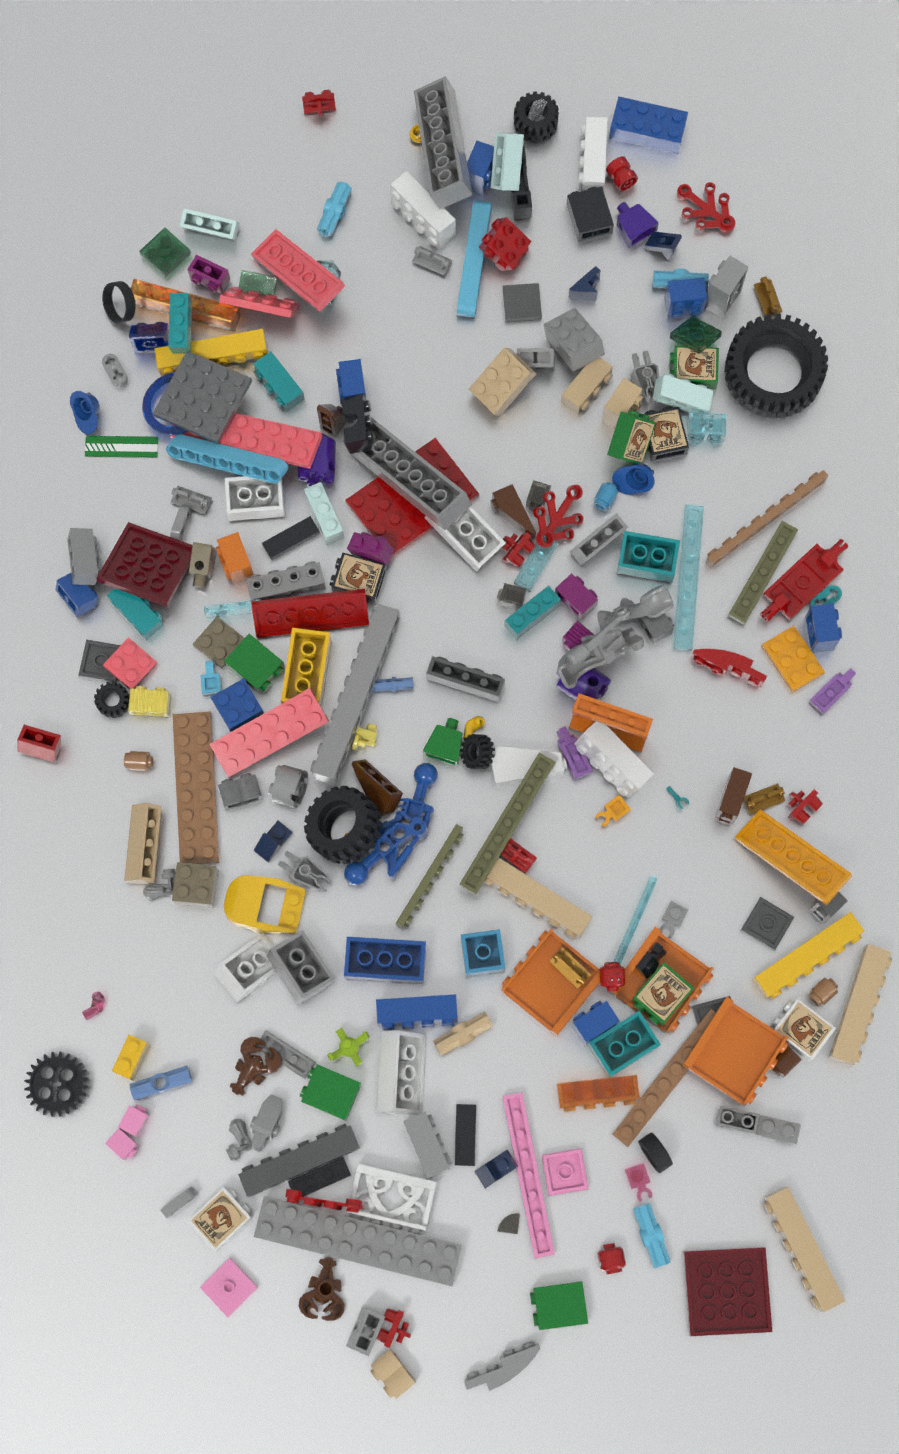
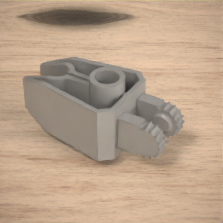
M643 351L645 365L640 366L637 353L632 354L634 369L630 376L633 383L643 389L642 401L648 404L650 402L648 391L651 392L653 397L655 382L659 378L658 365L651 363L648 351Z
M289 851L285 852L284 855L288 859L296 862L294 867L292 868L287 863L281 861L278 865L289 872L291 881L313 890L327 891V889L317 883L316 879L319 877L328 883H332L331 878L308 856L299 858Z
M270 1095L262 1103L257 1117L253 1116L250 1123V1128H252V1133L254 1134L251 1143L253 1150L261 1152L267 1139L272 1140L273 1137L277 1136L280 1129L278 1123L282 1115V1098Z

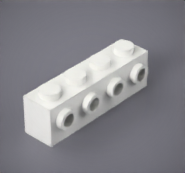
M586 116V123H582L581 134L585 135V139H581V151H584V156H580V167H583V172L579 173V183H582V190H588L591 187H602L604 191L608 117Z

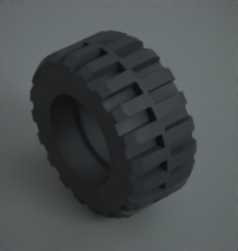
M336 786L332 787L329 792L325 790L321 793V797H316L313 800L315 803L313 806H309L307 810L309 814L305 816L304 820L307 824L304 826V833L307 834L306 839L316 852L333 863L350 864L351 860L357 862L361 856L366 857L371 848L374 849L376 839L379 840L381 833L379 829H382V822L380 821L382 817L378 807L371 799L354 787L341 786L338 788ZM355 811L356 818L351 831L342 838L332 839L331 828L336 818L344 812Z

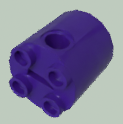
M323 433L311 468L298 466V480L307 482V486H312L319 482L324 484L334 483L336 442Z
M593 668L579 677L574 688H566L561 678L556 688L575 701L578 693L598 700L600 696H604L612 680L596 668Z

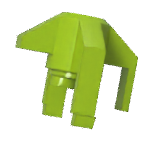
M343 1028L335 1031L341 1042L339 1049L333 1053H328L329 1060L334 1062L342 1057L351 1058L356 1067L361 1066L363 1062L358 1053L360 1046L369 1041L370 1036L367 1031L363 1032L356 1039L347 1037Z

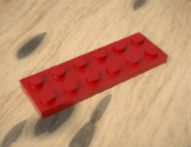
M365 589L251 601L256 638L291 634L292 628L321 631L369 625Z

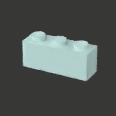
M495 132L491 178L492 189L519 191L524 134Z
M183 209L180 227L183 229L236 241L240 225L235 220L189 209Z
M663 374L656 379L652 400L672 407H679L681 410L702 416L710 411L713 390L707 389L704 385L692 384L691 381L675 378L672 374Z
M319 482L305 488V497L326 544L329 545L343 539V529L322 483Z

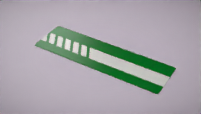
M86 436L85 457L158 456V437Z

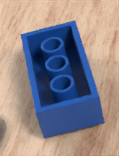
M618 96L609 139L678 154L688 112Z
M347 937L344 978L424 984L426 941Z
M456 994L376 999L377 1024L384 1031L395 1030L394 1026H402V1029H414V1025H422V1028H432L434 1024L441 1023L442 1027H450L458 1022Z

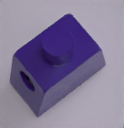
M626 202L618 205L617 210L620 212V215L617 217L616 224L628 248L649 237L653 231L657 232L659 222L640 204H636L631 208Z

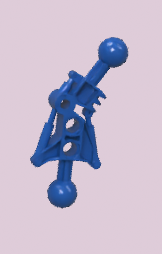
M422 763L416 767L414 779L417 786L413 799H400L399 802L403 805H398L397 808L401 811H397L395 818L391 821L382 823V829H379L381 835L379 840L376 839L375 841L376 846L374 850L361 862H351L346 866L344 878L350 885L358 886L363 884L368 878V870L382 858L387 864L389 877L394 879L403 863L413 851L412 848L416 842L428 836L430 814L434 813V808L425 804L424 799L428 787L433 785L438 778V772L434 765ZM402 820H405V821L409 822L410 824L407 825V824H403V823H401V822H402ZM403 831L405 834L402 838H396L397 832ZM412 838H414L410 845H407L399 856L400 849L403 846H405ZM384 844L390 845L387 851H381V847Z

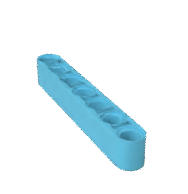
M473 200L457 316L475 318L484 261V254L479 246L482 243L483 236L488 233L492 202Z
M182 434L175 435L166 447L167 454L172 458L275 484L280 482L289 468L288 464L279 458Z

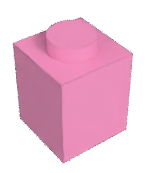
M137 1104L135 1107L129 1105L118 1128L135 1137H139L150 1115L146 1114L147 1109Z
M120 1128L105 1143L122 1160L132 1159L138 1152L136 1148L139 1144Z

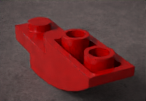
M695 649L691 655L694 663L699 666L705 665L710 668L712 673L724 676L728 669L732 675L738 678L743 677L748 680L747 682L755 687H762L767 678L765 674L751 668L754 660L734 652L719 649Z

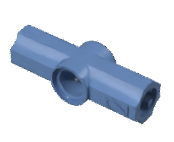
M186 1065L130 1083V1091L135 1101L191 1083L192 1077ZM159 1078H165L166 1080L163 1088H157L156 1086Z

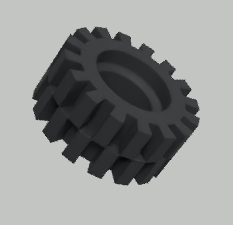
M112 681V683L106 682V685L101 684V688L96 690L97 694H94V703L100 713L108 718L109 716L116 718L115 716L117 715L120 717L123 712L125 714L127 712L126 708H129L130 698L126 688L115 681ZM111 693L118 694L120 698L118 704L108 706L105 703L107 695Z
M472 734L463 739L465 741L461 744L463 749H460V752H463V755H460L461 759H464L462 761L463 764H466V767L470 769L488 768L489 764L493 762L491 758L495 757V754H492L495 748H492L494 743L490 742L491 738L483 734Z

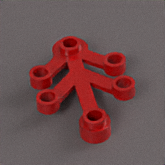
M708 182L705 185L704 192L707 195V203L696 196L689 185L682 184L678 187L677 197L680 200L685 201L689 199L701 209L692 210L689 207H685L681 214L683 219L689 220L698 217H712L715 219L713 221H706L704 218L697 219L695 225L697 230L719 228L720 231L727 233L734 229L736 222L729 215L728 203L730 197L727 193H721L718 199L722 215L716 211L714 198L716 186L714 183Z
M571 485L567 488V496L557 512L555 493L548 491L543 494V500L547 503L550 518L548 527L545 521V508L542 506L534 508L533 515L538 519L540 530L536 535V542L540 547L548 548L555 540H570L574 537V531L570 528L558 533L553 532L557 526L578 525L583 522L584 518L580 513L563 518L573 500H578L582 497L583 490L579 485ZM548 494L551 495V499H550V500H548V498H547V495H548ZM538 509L541 510V515L538 514ZM576 516L579 517V521H578V522H576V520H575V517H576ZM543 535L546 537V541H545V542L543 541V538H542Z
M286 1189V1202L299 1204V1200H304L303 1204L315 1207H322V1203H324L323 1207L341 1210L342 1207H347L346 1211L358 1213L359 1209L364 1207L360 1200L346 1198V1203L302 1197L303 1191Z

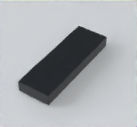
M311 516L262 542V546L270 559L273 560L320 534V531Z
M456 1104L455 1166H475L476 1105Z
M341 1157L289 1180L288 1184L291 1190L303 1191L302 1197L351 1176L344 1157Z

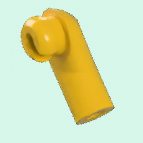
M476 716L467 721L463 739L468 735L474 734V731L484 726L485 719L481 716Z

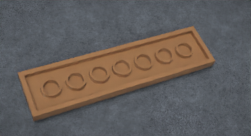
M211 711L172 714L180 862L192 864L220 863L214 751L210 746V743L213 742Z

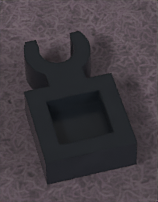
M656 943L652 948V952H647L636 965V969L646 979L656 971L659 959L663 958L667 953L659 943Z

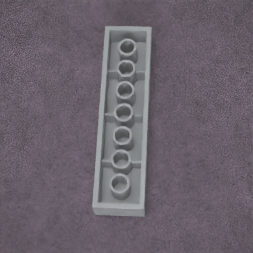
M446 76L414 90L429 193L439 209L472 196L455 90Z
M372 418L373 426H370L374 441L371 442L372 449L351 455L445 531L472 505L466 492Z

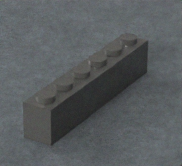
M346 1124L334 1128L336 1131L328 1135L327 1132L317 1135V1140L309 1143V1140L297 1144L298 1148L295 1150L285 1149L279 1152V1157L272 1159L269 1156L260 1160L261 1164L253 1167V1164L242 1168V1173L238 1174L246 1196L256 1195L359 1150L360 1146L352 1127L346 1126Z

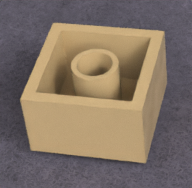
M623 378L604 406L602 422L615 429L620 412L628 413L629 410L638 412L642 405L643 396L641 395L643 389Z

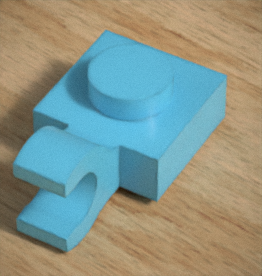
M205 661L206 674L201 675L202 695L217 694L222 691L220 673L215 674L213 661Z

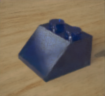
M156 322L155 324L138 323L137 325H131L129 339L134 352H155L154 348L169 346V324Z

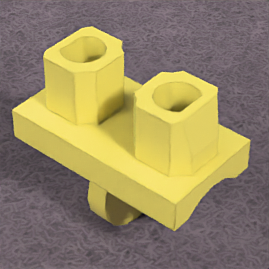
M367 724L366 729L358 726L352 742V749L357 750L358 746L365 748L366 745L375 747L377 726Z

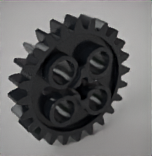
M61 1051L58 1057L55 1052H51V1058L44 1054V1061L37 1058L38 1065H30L34 1071L26 1073L30 1076V1079L24 1080V1082L29 1084V1087L24 1088V1090L30 1091L26 1098H33L30 1105H38L36 1111L39 1112L43 1109V1115H47L50 1111L51 1117H55L56 1112H58L59 1117H63L64 1111L70 1115V1108L78 1110L76 1104H84L81 1097H88L84 1093V1089H90L89 1086L85 1085V1082H88L90 1078L84 1077L88 1070H81L84 1064H77V1057L71 1060V1054L69 1053L64 1058V1053ZM60 1066V1067H61V1070H60V1073H59V1076H58V1071H57V1070H58V1067ZM52 1068V1077L46 1079L44 1076L46 1069ZM71 1070L73 1077L66 1081L64 1074L66 1071ZM57 1081L61 1082V1086H57L56 1090V1087L53 1086V1083H56ZM45 1088H49L50 1096L43 1099L42 1091ZM68 1090L70 1097L68 1100L63 1101L61 1094L63 1091ZM55 1093H56V1097H57V1101H56V1102L53 1101V1099H54V1097H55Z

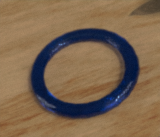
M175 372L165 374L156 379L145 392L142 402V412L147 424L154 430L168 435H180L189 431L177 426H166L158 422L152 414L151 401L156 391L171 381Z

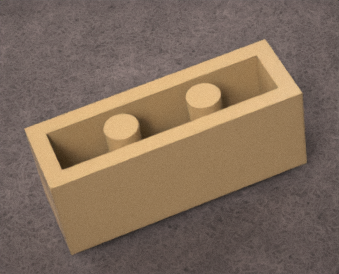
M602 358L587 364L562 393L561 402L577 414L582 410L585 411L591 403V398L593 396L597 397L602 390L601 386L604 383L607 384L613 377V366Z

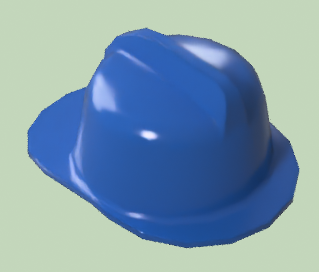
M75 391L70 396V405L76 424L81 432L92 434L97 429V414L100 410L99 401L90 392Z
M642 463L622 467L614 472L612 483L623 494L648 492L655 484L654 470H651L648 465Z

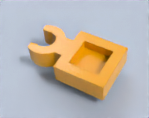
M618 795L604 805L606 812L597 813L595 819L597 820L599 817L605 818L606 821L601 825L603 828L609 824L611 818L617 822L629 813L631 809L623 798Z

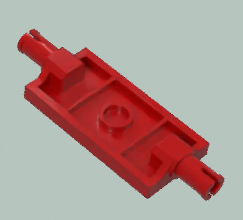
M839 539L830 549H823L818 544L814 545L763 593L771 604L760 613V616L762 618L766 616L764 620L769 622L778 612H781L789 621L793 619L814 597L843 572L844 569L838 564L837 557L848 548V544L845 542L842 545L844 540Z

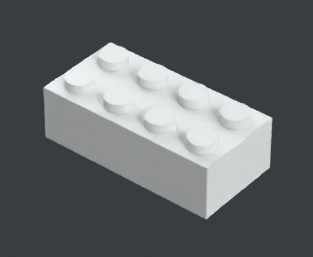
M407 171L390 184L392 206L396 210L399 209L408 222H412L417 231L427 237L432 246H436L440 250L456 237V219L445 208L439 209L430 197V194Z
M471 506L445 531L425 516V519L476 572L503 548L506 543Z
M593 723L574 743L577 750L582 755H586L591 765L599 769L603 773L604 778L608 782H612L622 796L631 797L654 775L605 724Z

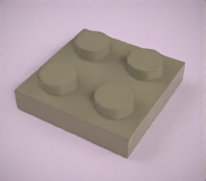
M217 616L196 639L193 646L223 669L225 666L224 660L241 643L244 637Z

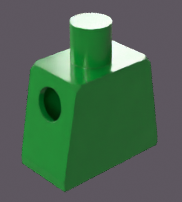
M448 718L445 727L436 725L423 749V756L458 767L463 733L456 730L459 721Z

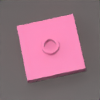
M582 1148L542 1155L548 1196L589 1189Z
M229 1258L200 1288L229 1317L258 1287Z

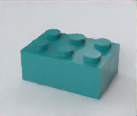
M624 531L617 573L672 583L675 576L680 540Z
M638 1011L593 1039L587 1045L608 1078H611L658 1048L661 1044L641 1012Z

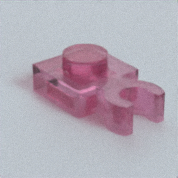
M644 1163L625 1169L630 1188L634 1189L637 1187L636 1197L638 1201H642V1192H647L648 1197L652 1198L651 1190L646 1188L645 1185L650 1183V1179Z

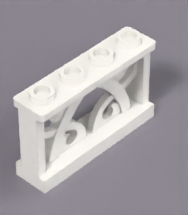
M357 1164L350 1199L357 1200L360 1195L369 1194L370 1198H365L362 1203L367 1202L369 1207L365 1210L359 1209L358 1213H348H351V1218L362 1220V1217L365 1216L369 1217L372 1223L382 1225V1221L390 1222L389 1227L401 1229L403 1225L410 1227L409 1231L421 1234L422 1230L426 1231L437 1182ZM361 1173L366 1174L368 1190L358 1191ZM383 1180L385 1187L375 1190L374 1186L379 1187L378 1181ZM393 1181H397L399 1194L407 1202L397 1209L388 1211L378 1199L377 1194L387 1191ZM405 1186L411 1187V1192L408 1193L413 1195L411 1198L404 1194L403 1189ZM425 1188L430 1189L426 1208L418 1202ZM414 1204L420 1207L423 1212L421 1220L417 1222L409 1219L411 1213H415L417 1216L415 1209L411 1208ZM376 1207L382 1216L370 1213ZM403 1213V1218L405 1221H400L392 1218L399 1216Z

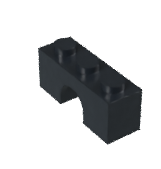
M363 393L342 398V411L348 424L355 423L351 427L344 428V444L350 454L371 450V442L374 441L373 433L370 430V426H373L372 418L369 415V411L372 410L369 400H366Z

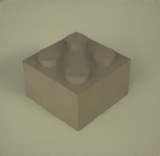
M177 862L172 896L173 903L177 905L214 908L218 868L212 865Z

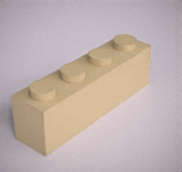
M150 803L132 805L125 882L135 884L154 883L161 806Z

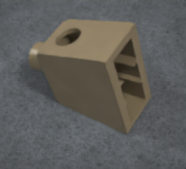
M193 542L189 573L194 576V587L204 588L205 578H212L217 550L212 545Z

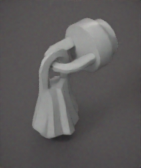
M165 869L163 874H161L162 879H168V884L149 883L143 889V895L153 900L163 895L173 894L172 888L174 889V884H172V879L175 878V869ZM169 887L170 891L165 892L164 888Z
M234 1119L229 1125V1131L240 1144V1147L237 1149L234 1144L229 1145V1148L226 1149L230 1160L239 1159V1151L242 1149L248 1151L252 1147L245 1122L241 1119ZM246 1139L248 1144H243L242 1140Z

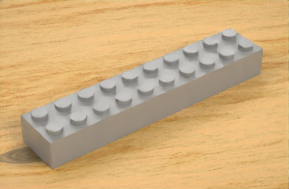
M266 1196L263 1197L253 1236L448 1286L453 1285L462 1247L459 1244Z

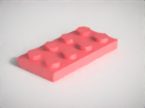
M231 287L220 295L219 301L224 304L289 318L299 310V303H296L294 299H277V296L272 294L263 296L259 295L257 291H242L239 287Z

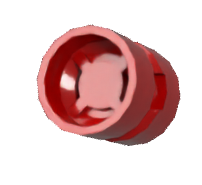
M625 156L614 159L606 167V172L611 179H614L613 183L620 192L630 189L638 181V176L634 170L630 169L631 165Z

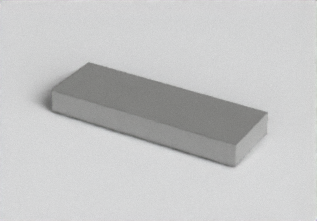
M267 1030L260 1038L264 1040L266 1045L256 1044L255 1046L257 1048L261 1047V1051L265 1054L268 1052L271 1058L273 1055L268 1048H275L282 1057V1065L304 1079L307 1078L311 1068L316 1064L315 1061Z

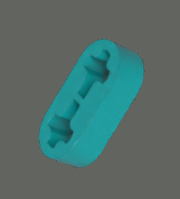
M836 585L827 587L812 599L809 609L811 606L824 601L823 604L834 603L835 605L842 596L841 589ZM830 591L832 593H837L835 597L833 596L829 600L827 599V597L830 594Z

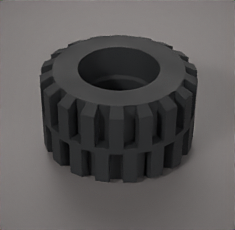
M537 91L533 92V94L526 93V97H520V101H517L514 107L515 131L518 134H524V140L528 141L530 139L532 143H535V140L543 142V139L548 140L550 135L553 136L558 126L559 108L556 105V101L554 99L551 100L550 95L545 96L543 92L537 94ZM538 113L545 118L540 121H533L527 116Z

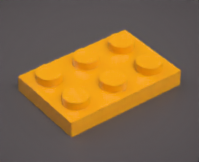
M794 625L761 645L792 693L825 674L824 669Z

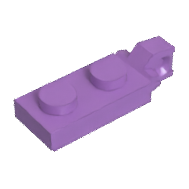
M851 668L844 675L839 672L809 702L824 714L852 685L850 680L855 676L856 672Z
M566 726L558 729V747L566 759V764L574 780L591 774L593 770L586 755H582L574 744L578 738L573 734L570 735Z

